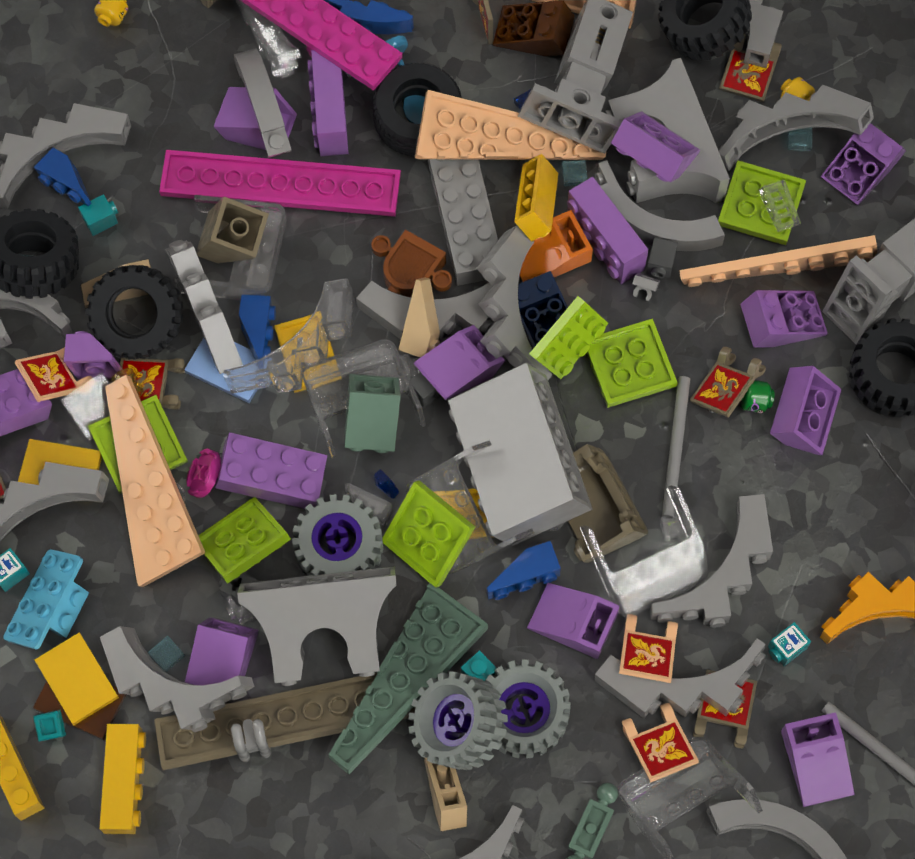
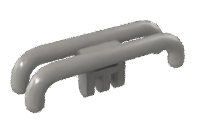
M250 719L244 720L243 730L246 744L241 725L236 723L231 726L234 747L242 762L250 760L251 752L259 751L263 758H268L271 755V748H269L266 740L264 725L260 719L254 721Z

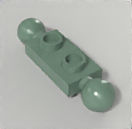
M603 783L599 786L597 790L598 802L592 799L589 800L568 846V849L575 853L566 859H584V857L593 859L614 813L613 809L607 807L608 804L615 802L618 797V790L612 783Z

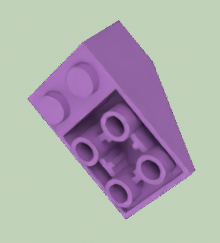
M870 123L861 135L853 134L821 177L859 205L892 170L906 150Z
M756 290L740 304L753 347H777L828 334L814 291Z
M472 325L449 337L416 360L414 365L446 400L492 379L505 360L502 356L496 359L487 351L486 347L480 342L483 335Z
M547 583L527 629L598 659L617 618L620 606L596 595Z
M836 712L785 724L781 734L803 807L855 795L844 737Z

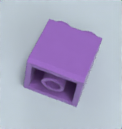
M229 87L215 120L214 128L225 140L266 150L246 87ZM273 88L286 134L289 138L297 113L277 89Z
M211 617L198 624L185 682L203 686L221 683L236 676H245L259 630Z

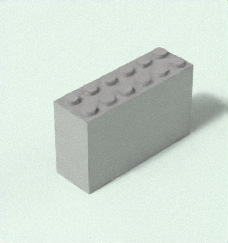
M526 362L448 400L451 408L449 415L456 424L458 430L456 437L464 448L465 454H463V458L471 470V483L478 491L480 497L478 504L481 511L485 513L487 519L485 523L486 529L491 536L513 546L593 510L545 374Z

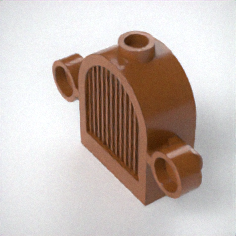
M406 229L392 248L390 240L386 236L379 235L372 240V252L378 257H386L383 270L387 290L402 296L412 297L416 279L425 277L430 279L431 284H433L437 291L445 292L451 288L452 276L448 271L442 270L447 263L446 252Z

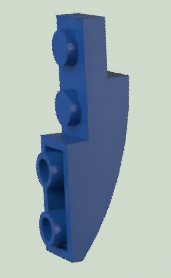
M324 0L373 34H401L412 32L414 28L413 15H410L405 10L389 7L384 2L371 0L366 7L358 1Z

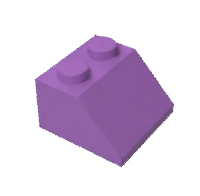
M85 331L66 334L64 363L78 380L86 376H92L94 380L119 379L126 375L113 355L93 335Z

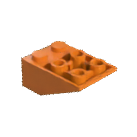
M572 210L553 217L551 232L543 238L539 237L534 240V244L528 251L521 267L519 277L522 282L551 271L555 278L591 262L593 249Z

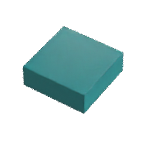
M61 710L33 716L38 741L66 735Z

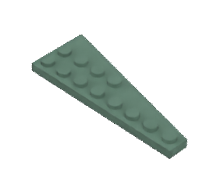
M429 583L423 597L417 602L412 616L409 620L407 619L398 640L393 643L383 660L380 671H377V676L371 686L369 685L365 691L366 694L363 700L355 708L349 724L345 730L343 729L331 749L329 759L346 773L350 774L414 707L411 705L413 699L419 700L421 697L418 690L421 687H429L426 681L430 678L438 679L437 674L447 673L488 630V624L439 587L435 588Z

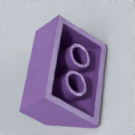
M642 111L624 118L611 144L617 147L618 152L631 156L637 160L636 163L639 166L651 169L660 180L665 182H672L678 179L700 152L699 148Z
M814 366L789 368L770 434L784 445L816 455H823L842 389Z

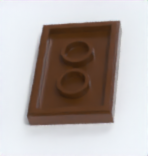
M46 681L33 709L41 713L61 710L63 723L104 740L107 724L113 723L127 694H119L118 689L112 686L119 698L78 724L73 725Z

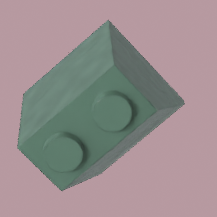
M349 374L344 434L345 448H349L352 451L368 449L378 453L395 451L400 405L399 378Z

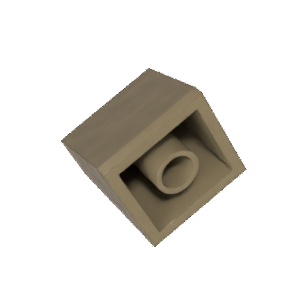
M223 196L208 212L196 251L197 256L217 264L255 259L269 213Z

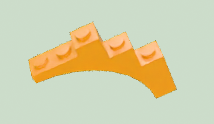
M869 572L863 577L858 575L848 585L851 588L847 595L849 599L840 607L839 611L841 614L836 619L831 616L821 626L823 632L820 638L828 644L842 632L860 623L878 618L905 617L915 619V581L909 576L903 582L898 579L888 590Z

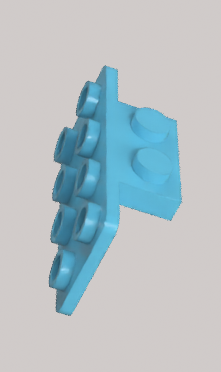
M52 549L46 552L11 622L7 626L3 636L4 640L36 650L40 648L49 629L57 635L67 638L89 594L88 591L73 582L83 563V559L80 556Z

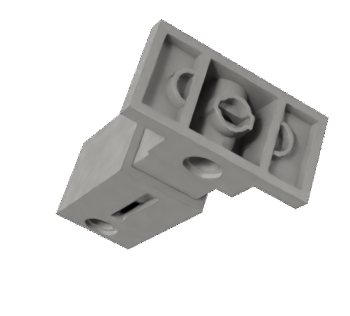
M586 0L573 25L554 82L558 85L555 91H552L545 86L535 83L521 107L518 117L605 154L623 121L601 112L606 99L601 94L614 74L633 12L606 0Z
M915 218L883 242L876 256L868 263L857 255L852 258L822 311L856 345L859 339L862 338L863 333L884 317L892 302L897 298L903 302L915 293Z

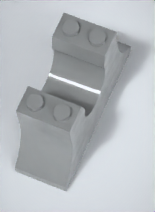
M681 58L672 60L666 73L649 87L629 95L608 100L607 110L604 113L623 121L624 118L642 111L700 149L699 154L682 175L672 182L660 180L654 171L645 169L636 163L637 160H632L630 171H628L629 181L626 182V188L629 196L633 195L635 203L671 194L698 195L714 203L725 200L730 178Z
M395 566L240 584L237 592L238 603L247 608L256 617L266 634L271 650L275 683L281 682L282 686H289L301 680L305 655L302 642L310 632L320 628L335 630L343 636L347 643V659L353 674H359L360 677L375 675L376 671H380L376 628L381 606L390 591L397 586Z

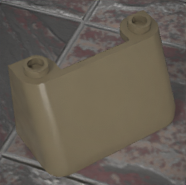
M586 444L573 452L593 510L568 520L578 539L575 541V555L580 561L590 563L648 534V530L606 453L600 448Z

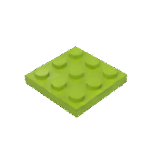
M738 160L718 219L720 226L786 245L806 180Z
M577 296L529 354L558 378L562 379L572 371L575 362L588 352L592 342L604 333L608 322L583 299Z
M653 318L603 333L590 345L587 355L607 408L677 387L678 382Z
M157 395L141 401L170 470L188 463ZM108 416L88 425L121 494L122 487L111 419Z
M418 480L411 486L382 540L383 544L437 588L444 582L476 526Z
M253 497L198 535L205 550L203 555L227 584L291 540L288 533L256 497Z

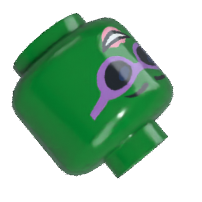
M755 380L741 399L740 407L744 411L764 413L772 407L775 392L771 389L768 382Z

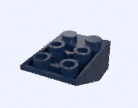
M551 271L518 284L520 317L526 337L532 348H534L568 306Z

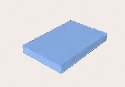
M203 338L184 369L185 373L250 404L270 370L273 361L271 359L266 361L265 370H259L251 350L234 342L243 365L220 374Z

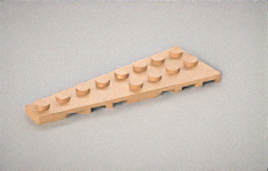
M427 90L415 158L531 160L543 154L547 160H603L606 157V152L604 154L518 117V112Z
M873 235L679 271L683 284L695 287L702 285L703 282L716 283L728 279L779 273L794 275L804 270L817 271L829 267L845 266L856 255L868 263L876 256L878 250L876 238Z
M124 375L105 386L136 580L138 586L144 587L205 554V550L130 376Z

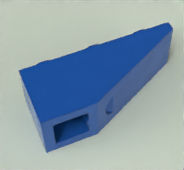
M52 148L34 166V169L39 174L38 179L46 187L52 186L60 195L65 193L75 203L81 202L86 206L91 204L80 174L68 155Z
M241 295L239 309L240 327L259 370H265V363L270 361L271 347L268 346V340H273V326H270L271 320L276 318V306H272L271 296Z
M551 541L524 550L487 587L488 600L492 598L500 600L509 596L510 592L516 590L524 592L533 588L534 584L540 582L547 584L557 580V577L560 576L561 567Z

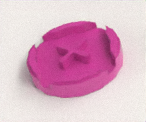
M208 448L199 452L202 455L199 459L195 458L192 461L187 474L186 483L190 487L187 491L190 495L197 498L205 497L212 490L220 471L221 458L219 453Z

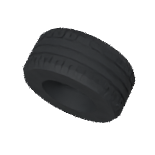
M425 63L404 64L399 66V68L396 67L394 70H391L376 87L373 98L374 126L381 140L391 149H394V151L401 154L404 153L407 156H414L420 130V124L407 122L397 114L395 108L399 102L412 95L425 97L427 90L462 98L457 83L439 67Z

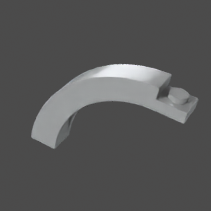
M255 48L234 54L233 57L238 74L242 78L250 98L268 158L290 152L291 147L283 118L260 53Z
M607 160L598 163V171L595 173L597 183L643 242L653 245L654 238L677 242L676 251H701L723 245L725 234L716 215L698 220L679 221L651 214L636 205L624 193Z
M0 289V309H15L35 315L49 324L65 339L66 334L73 333L69 325L70 319L62 313L58 301L49 294L43 298L33 296V299H26L25 296L20 295V297L11 295V292L5 293Z
M740 799L709 806L706 811L717 836L739 829H763L781 834L793 840L810 853L814 859H847L838 844L823 828L804 814L787 806L765 800Z

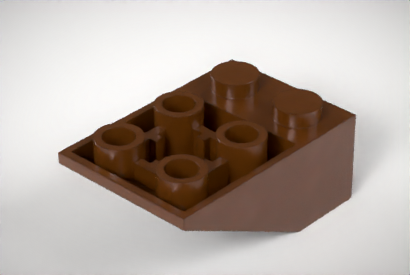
M564 0L503 5L493 46L540 56L564 55L575 15Z

